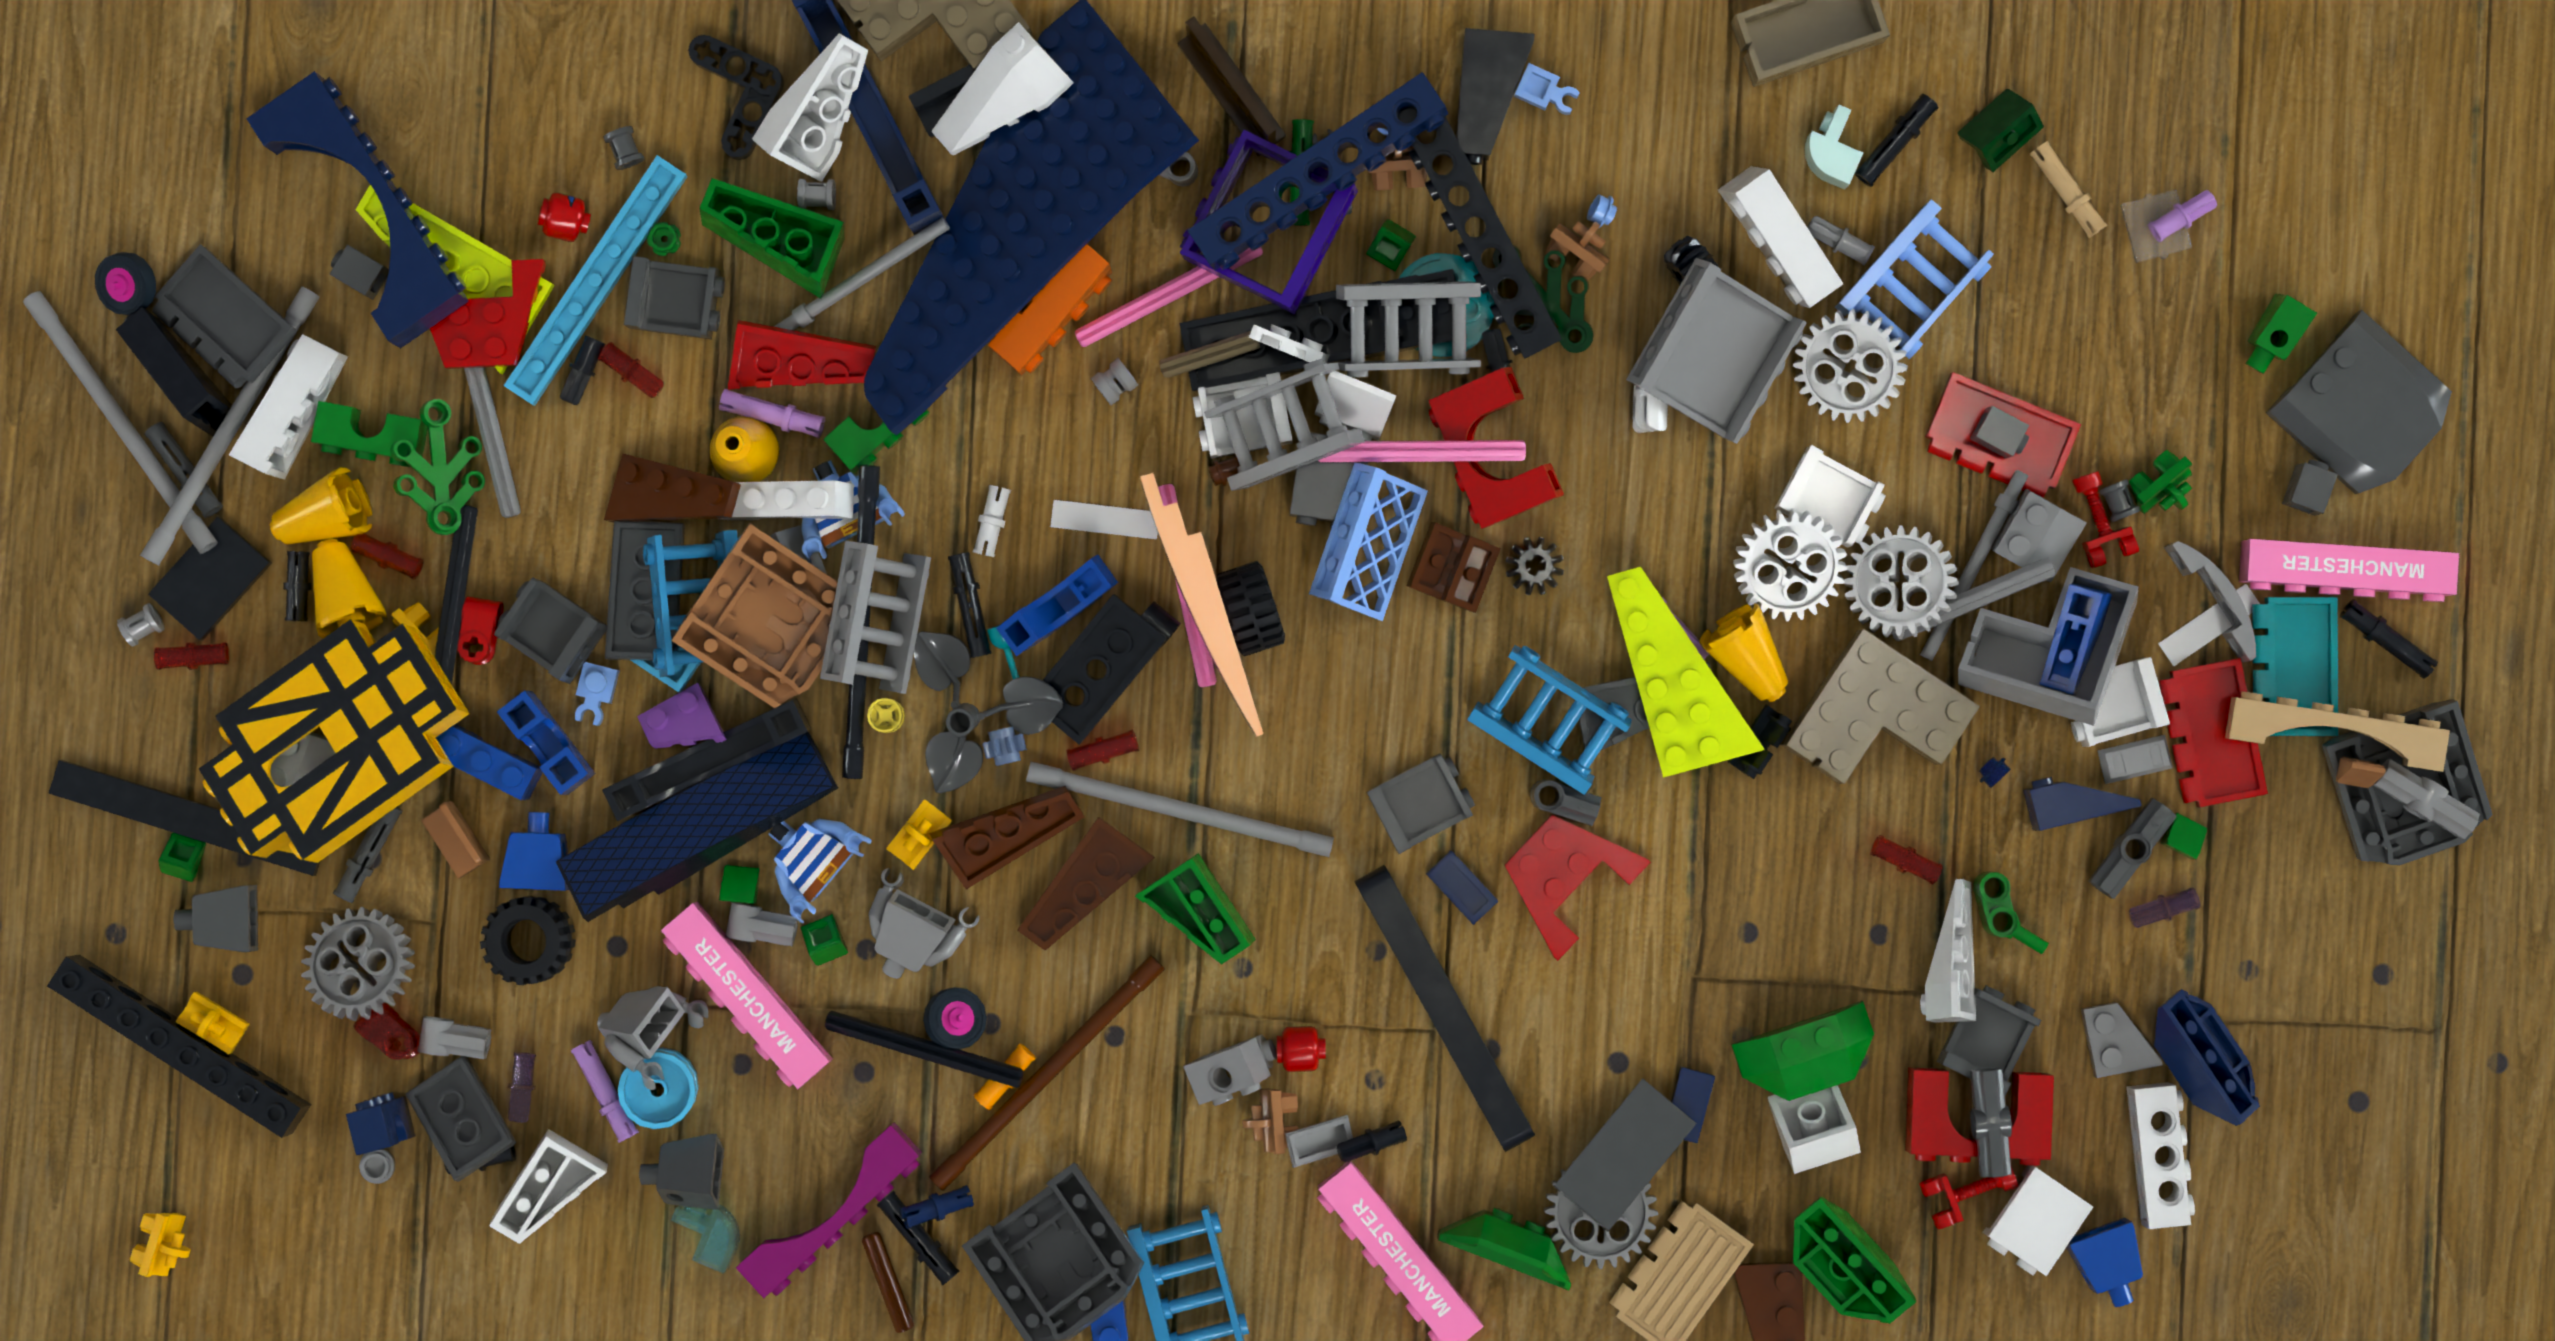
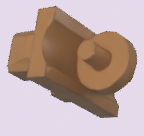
M1412 145L1401 152H1398L1397 149L1391 152L1394 153V156L1385 157L1386 162L1371 172L1368 171V173H1371L1376 191L1393 189L1392 171L1403 170L1406 172L1407 188L1425 187L1427 178L1425 169L1417 170L1410 155L1402 156V153L1414 149Z
M1579 221L1576 223L1572 230L1581 235L1582 239L1560 223L1551 233L1550 237H1552V240L1545 252L1546 255L1550 251L1559 250L1566 256L1571 251L1580 258L1571 273L1574 276H1583L1587 281L1597 271L1600 273L1610 261L1609 258L1588 244L1590 242L1598 249H1601L1606 242L1595 234L1601 226L1596 221L1589 229ZM1552 254L1549 257L1556 263H1561V258L1557 254Z
M1270 1088L1259 1089L1260 1105L1251 1106L1252 1118L1242 1120L1243 1128H1253L1254 1141L1263 1140L1264 1152H1274V1154L1286 1153L1285 1148H1288L1285 1133L1298 1130L1299 1128L1295 1125L1284 1126L1283 1114L1297 1112V1095Z

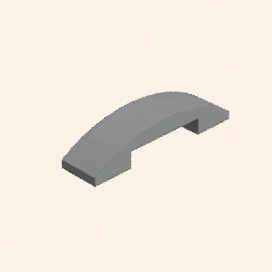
M2180 541L2165 546L2164 549L2182 576L2192 574L2195 571L2198 573L2233 627L2222 633L2237 658H2241L2242 663L2256 658V643L2251 620L2242 599L2228 578L2213 562L2194 548Z

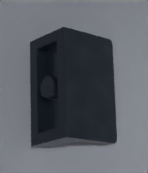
M971 65L908 96L929 137H935L931 132L974 73Z

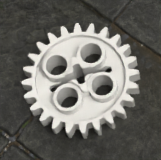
M1851 309L1848 318L1844 319L1841 311L1837 310L1835 321L1833 322L1827 315H1824L1821 318L1823 328L1813 323L1810 326V330L1814 336L1803 334L1801 338L1807 347H1797L1795 350L1796 354L1803 357V359L1793 363V367L1802 369V372L1797 374L1794 380L1798 382L1805 381V385L1799 393L1806 394L1810 392L1812 397L1808 405L1811 406L1819 402L1821 404L1819 414L1822 415L1827 409L1832 410L1831 416L1834 421L1839 413H1844L1846 423L1850 422L1854 413L1857 414L1861 422L1864 421L1867 410L1874 417L1878 416L1879 409L1877 405L1880 404L1888 409L1891 403L1887 395L1897 398L1900 394L1893 385H1904L1906 379L1898 375V373L1908 369V365L1898 362L1907 354L1905 350H1896L1895 348L1901 342V337L1890 339L1889 335L1894 327L1889 326L1882 330L1880 328L1882 317L1877 318L1873 323L1869 322V311H1866L1862 318L1858 319L1856 318L1855 309ZM1841 334L1850 336L1854 342V347L1849 350L1840 349L1836 344V337ZM1825 348L1831 350V352L1840 359H1837L1830 355H1826L1823 352V350ZM1869 353H1877L1883 358L1884 365L1880 368H1872L1866 363L1865 356ZM1850 359H1853L1857 362L1855 364L1856 369L1851 370L1850 373L1844 370L1846 366L1844 362L1848 363ZM1818 365H1831L1835 370V377L1831 379L1822 378L1818 373ZM1861 373L1875 377L1877 379V383L1870 382L1869 379ZM1851 382H1858L1863 385L1865 394L1861 397H1854L1849 394L1847 385Z
M1794 508L1791 509L1788 518H1785L1780 510H1777L1776 520L1771 521L1767 515H1764L1765 525L1763 527L1752 523L1751 526L1755 534L1753 536L1748 534L1742 535L1747 546H1736L1737 553L1743 557L1733 560L1735 568L1741 569V571L1734 574L1737 582H1743L1738 587L1741 594H1748L1746 601L1750 606L1758 602L1763 613L1769 608V615L1774 620L1779 612H1782L1786 621L1790 620L1792 612H1796L1800 620H1803L1804 610L1809 609L1811 613L1816 615V604L1821 603L1823 606H1829L1825 598L1827 594L1832 596L1839 595L1833 587L1834 583H1845L1843 577L1838 574V572L1848 570L1845 562L1838 561L1847 556L1843 548H1837L1843 543L1839 536L1831 537L1835 530L1831 524L1823 528L1824 520L1821 516H1818L1811 522L1812 517L1807 510L1801 518H1798ZM1782 537H1794L1789 547H1778V542ZM1770 549L1790 564L1795 561L1801 571L1815 576L1816 580H1808L1790 566L1785 569L1778 558L1765 554L1764 551ZM1814 553L1822 554V559L1818 564L1811 566L1806 564L1810 555ZM1770 564L1774 566V570L1770 575L1766 577L1758 576L1762 566ZM1792 583H1803L1799 592L1795 594L1787 593V589Z
M1899 525L1897 535H1892L1891 531L1886 527L1884 530L1885 538L1882 539L1875 533H1872V545L1869 546L1862 541L1860 543L1864 551L1862 555L1851 553L1852 558L1857 562L1856 566L1847 565V572L1853 575V577L1844 579V584L1847 587L1853 588V590L1845 593V597L1847 600H1857L1850 606L1853 613L1862 611L1858 620L1862 624L1871 620L1869 628L1872 632L1877 631L1880 626H1883L1882 632L1887 638L1893 629L1896 630L1899 639H1903L1904 632L1909 629L1914 637H1917V627L1921 625L1926 631H1931L1928 621L1933 619L1941 623L1942 619L1938 612L1940 610L1951 611L1950 606L1945 602L1946 599L1957 598L1955 592L1949 589V587L1959 585L1957 578L1949 576L1957 571V567L1955 564H1945L1952 558L1950 552L1940 553L1944 545L1940 540L1931 544L1932 535L1930 532L1925 533L1922 538H1919L1917 527H1913L1909 535H1906L1902 525ZM1903 552L1902 572L1908 582L1902 584L1904 605L1903 611L1898 612L1899 590L1893 582H1899L1900 580L1898 555ZM1887 558L1892 560V566L1888 571L1880 573L1875 570L1876 564L1881 559ZM1925 558L1927 566L1924 570L1920 572L1910 570L1911 563L1915 559ZM1888 592L1892 595L1891 601L1886 606L1879 607L1875 605V598L1880 593ZM1916 592L1927 594L1926 601L1920 606H1912L1909 603L1911 596Z

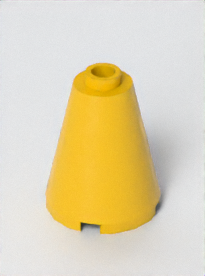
M737 416L725 421L715 431L710 443V458L715 470L726 480L732 482H761L775 468L780 448L775 433L765 422L749 417Z
M339 467L329 472L274 512L270 522V530L277 540H281V542L287 545L361 535L368 532L372 527V524L367 525V517L373 515L369 497L359 479L352 481L347 475L351 471L348 468Z
M327 539L318 543L317 548L312 552L315 622L318 636L324 639L350 619L365 624L369 631L379 626L383 622L382 616L386 617L387 615L385 608L346 543L338 542L337 539Z
M1754 603L1753 609L1749 604L1734 609L1716 621L1719 627L1712 634L1709 629L1703 633L1699 639L1702 648L1760 701L1767 699L1769 702H1773L1785 694V687L1789 681L1763 612L1757 603Z

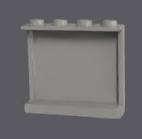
M1696 258L1626 380L1722 438L1737 444L1740 438L1748 432L1751 425L1750 421L1756 410L1766 401L1768 390L1774 379L1784 370L1785 360L1792 348L1800 342L1807 322L1793 317L1721 272L1719 267L1711 262Z

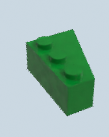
M1199 853L1135 895L1140 901L1145 902L1157 911L1168 923L1171 922L1186 934L1188 939L1221 965L1249 947L1256 940Z

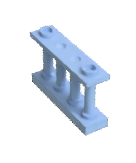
M1932 199L1922 207L1835 306L1844 316L1851 309H1855L1856 313L1860 311L1862 314L1869 311V320L1872 323L1877 318L1882 317L1880 328L1884 330L1889 326L1894 327L1889 337L1891 339L1901 337L1902 340L1899 343L1900 348L1898 350H1905L1908 359L1923 345L1919 340L1921 336L1973 278L1978 282L1992 267L1988 261L1994 255V253L1988 250L1978 259L1938 224L1940 220L1935 217L1942 208ZM1920 232L1925 236L1929 234L1969 269L1956 285L1915 250L1917 246L1912 241ZM1897 258L1902 262L1904 260L1908 261L1946 295L1933 311L1892 275L1894 272L1889 267ZM1874 284L1878 287L1883 285L1923 321L1911 336L1907 335L1869 301L1871 297L1866 293Z

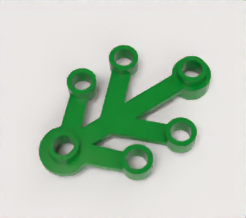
M432 399L424 403L420 409V418L428 426L431 464L414 450V446L410 441L405 439L394 442L390 448V453L396 461H405L433 486L434 499L417 486L416 479L409 474L397 477L393 487L398 495L408 496L427 512L426 522L434 533L449 535L459 528L462 519L460 509L475 492L483 489L485 477L479 471L466 473L462 477V487L451 499L449 497L448 485L472 457L478 456L481 453L482 443L474 436L462 439L458 445L459 451L446 464L443 425L448 423L451 418V408L442 399ZM430 408L437 410V420H432L429 417L428 411ZM467 441L474 443V453H469L466 450ZM400 444L407 448V455L405 457L398 454L397 447ZM471 475L478 479V486L476 488L471 487L469 484V477ZM403 479L410 482L411 487L408 492L402 490L400 486ZM440 512H444L447 515L448 521L446 524H441L438 521V514Z

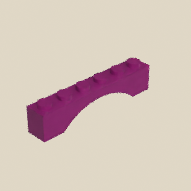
M893 1122L865 1148L863 1164L856 1185L846 1202L833 1216L821 1225L802 1234L780 1239H766L736 1269L763 1299L771 1292L775 1296L779 1295L791 1283L787 1277L794 1270L798 1269L801 1273L804 1272L817 1260L813 1253L818 1248L824 1245L829 1249L843 1236L839 1231L843 1225L849 1221L854 1226L869 1212L864 1207L874 1197L880 1202L894 1189L890 1183L899 1174L906 1178L920 1165L916 1158L921 1155V1150Z

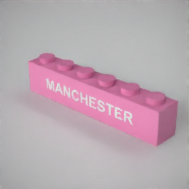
M2248 539L2241 541L2239 582L2250 583V589L2271 590V585H2284V592L2306 593V587L2319 588V594L2340 595L2341 589L2354 590L2353 596L2375 597V592H2388V599L2410 600V594L2423 595V601L2444 602L2445 596L2457 595L2459 553Z
M699 902L692 903L661 930L666 936L663 942L668 949L675 955L681 953L688 962L685 966L688 972L698 982L702 979L711 988L708 994L720 1008L726 1006L734 1015L731 1021L736 1028L743 1034L749 1032L756 1041L753 1045L756 1051L766 1061L770 1058L780 1068L776 1071L777 1075L788 1087L794 1085L799 1089L833 1060L830 1054L731 939L725 937V932Z
M1352 1161L1346 1162L1318 1185V1190L1322 1193L1317 1197L1330 1214L1334 1210L1343 1219V1222L1339 1225L1352 1241L1358 1238L1365 1246V1249L1361 1252L1373 1268L1378 1265L1382 1267L1387 1274L1383 1280L1395 1295L1402 1292L1409 1301L1405 1307L1417 1322L1424 1319L1432 1329L1427 1333L1432 1341H1467L1484 1327L1482 1321Z

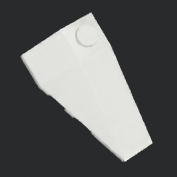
M1964 879L1955 880L1925 983V994L1921 995L1920 1005L1922 1014L1926 1015V1021L1931 1022L1976 1021L1971 882Z

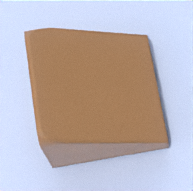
M2343 756V758H2340L2336 782L2369 788L2385 774L2386 768L2375 762Z

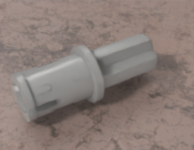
M1814 216L1807 226L1815 239L1833 248L1832 252L1836 253L1839 251L1860 262L1862 265L1867 263L1875 246L1869 245L1848 233V228L1843 230L1819 216Z

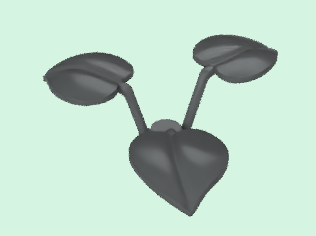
M925 631L917 634L914 659L922 681L929 688L936 691L946 689L951 683L954 686L953 701L951 702L953 710L946 718V725L949 731H943L933 736L926 747V764L936 793L958 789L972 780L980 771L983 764L982 748L978 743L966 740L967 734L978 726L980 720L1007 710V721L1011 727H1014V730L1026 735L1036 734L1047 728L1063 708V700L1052 686L1040 679L1027 676L1015 678L1005 685L1003 689L1005 704H1000L983 712H979L970 703L960 704V682L957 678L965 675L970 668V653L967 646L959 638L950 634Z

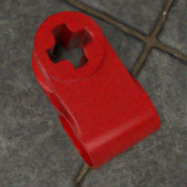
M470 596L466 597L462 609L461 629L457 644L458 653L465 661L475 665H485L493 659L498 639L494 633L498 628L497 622L504 613L503 602ZM477 643L483 645L482 652L478 651L475 654L470 651L471 645H477Z

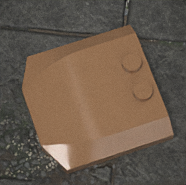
M749 523L679 625L671 641L773 708H777L787 700L808 690L822 670L838 582Z

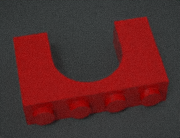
M1503 367L1428 400L1431 406L1428 412L1433 425L1436 428H1440L1444 438L1443 441H1468L1474 439L1475 431L1485 417L1523 400L1524 396L1512 367ZM1453 461L1458 471L1455 473L1456 482L1462 492L1466 491L1471 503L1468 505L1470 516L1475 524L1479 523L1481 529L1491 527L1564 496L1551 463L1541 465L1510 479H1502L1487 473L1478 461Z
M1908 1067L1905 1151L1915 1154V1160L1936 1161V1155L1950 1156L1951 1162L1970 1163L1971 1157H1978L1977 1140L1961 1136L1950 1121L1948 1115L1949 1071L1945 1069ZM2012 1071L2010 1110L2012 1134L2011 1137H2008L2010 1158L2019 1159V1164L2038 1166L2041 1160H2051L2054 1076L2048 1073Z

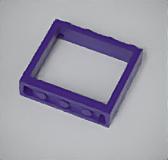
M1243 130L1240 138L1236 137L1234 143L1230 144L1227 155L1230 157L1225 167H1219L1214 174L1211 186L1214 188L1208 199L1203 198L1199 203L1195 213V217L1198 219L1194 225L1226 204L1252 151L1282 166L1297 157V155ZM1322 167L1317 168L1313 171L1311 180L1317 183L1323 182L1327 179L1329 171ZM1354 183L1343 191L1335 190L1282 294L1230 268L1222 270L1220 267L1215 271L1204 255L1200 254V249L1187 230L1183 234L1184 239L1180 245V248H1182L1180 254L1186 261L1295 314L1356 197L1358 189Z

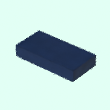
M1452 850L1426 873L1473 925L1499 902Z
M1681 1066L1671 1102L1697 1123L1684 1140L1698 1143L1715 1076Z

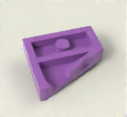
M699 683L692 685L637 716L649 743L654 749L667 748L675 744L682 746L696 745L698 740L713 739L716 743L727 740Z

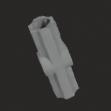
M2387 759L2382 764L2386 768V772L2373 786L2403 803V808L2411 814L2427 822H2434L2460 839H2466L2473 832L2479 822L2480 813L2448 795L2449 791L2435 781L2423 776L2419 777L2391 759Z

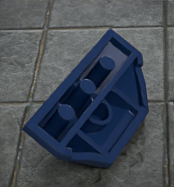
M2183 989L2177 991L2158 1008L2154 1047L2193 1105L2235 1126L2240 1125L2260 1107L2258 1097L2255 1096V1082L2250 1062L2211 1004L2198 997L2189 995Z

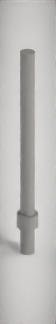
M941 217L824 293L821 299L818 297L807 305L803 303L792 310L791 316L774 327L795 330L799 326L802 328L815 321L816 315L949 230L950 227L947 221Z
M2016 470L2004 494H1999L1994 503L1996 509L1958 580L1959 585H1956L1953 590L1956 595L1971 588L2007 516L2013 514L2019 503L2016 499L2028 478L2027 474ZM1954 619L1933 628L1920 656L1933 661Z

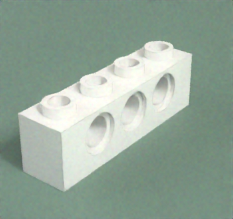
M2168 1082L2127 1086L2141 1225L2148 1229L2191 1225L2190 1216L2195 1214V1205L2192 1195L2188 1194L2187 1181L2191 1180V1169L2189 1161L2187 1159L2184 1160L2183 1146L2187 1145V1133L2185 1126L2180 1125L2179 1111H2183L2182 1093L2176 1089V1085ZM2162 1111L2165 1115V1123L2161 1128L2154 1129L2151 1124L2152 1116L2156 1112ZM2166 1146L2169 1150V1157L2166 1162L2158 1164L2155 1160V1153L2160 1147ZM2170 1181L2173 1185L2172 1194L2165 1199H2161L2159 1187L2162 1183Z

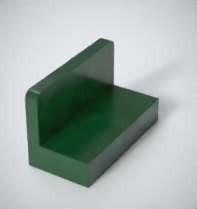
M2006 89L1958 131V136L1976 150L1984 167L1994 172L2043 129L2044 125L2032 103L2012 90Z

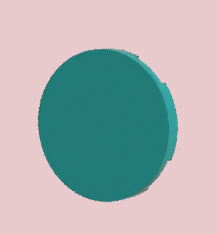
M1434 253L1414 261L1402 272L1399 278L1413 275L1421 276L1453 269L1457 282H1476L1473 276L1479 272L1474 262L1470 261L1466 264L1461 256ZM1489 291L1485 294L1481 292V297H1469V304H1466V352L1482 340V333L1488 331L1494 315L1489 307L1494 304V301ZM1452 341L1432 345L1434 357H1452Z

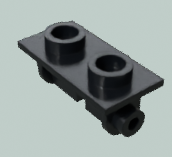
M1765 704L1750 727L1765 750L1729 759L1728 763L1755 779L1757 774L1761 775L1773 756L1767 750L1770 744L1776 748L1779 747L1787 733L1791 731L1789 726L1792 720Z

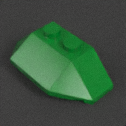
M1860 1001L1733 1043L1731 1046L1742 1078L1787 1101H1791L1854 1080L1873 1039L1874 1032L1864 1002Z
M1820 1196L1795 1217L1793 1264L1841 1315L1880 1320V1322L1890 1324L1916 1303L1915 1296L1895 1263L1847 1211Z
M1494 1207L1492 1212L1482 1210L1438 1231V1241L1565 1290H1570L1571 1282L1549 1234L1544 1233L1546 1227L1538 1223L1526 1220L1525 1225L1512 1221L1513 1214Z

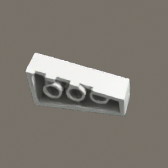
M1750 166L1718 189L1720 195L1746 229L1753 244L1766 257L1765 261L1769 269L1775 276H1779L1786 285L1784 291L1793 304L1797 305L1799 303L1800 306L1811 308L1843 285L1840 277L1770 169Z
M303 334L299 340L296 339L290 346L286 362L275 375L272 385L229 453V456L267 475L284 480L315 422L318 401H326L348 358L344 354Z

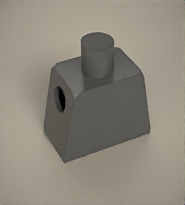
M245 885L194 895L192 897V909L175 910L173 918L175 930H193L194 945L238 952L258 951L257 885Z
M708 1134L664 1143L660 1147L659 1163L640 1165L639 1178L641 1185H656L660 1197L667 1204L712 1210L718 1209L724 1148L717 1134Z

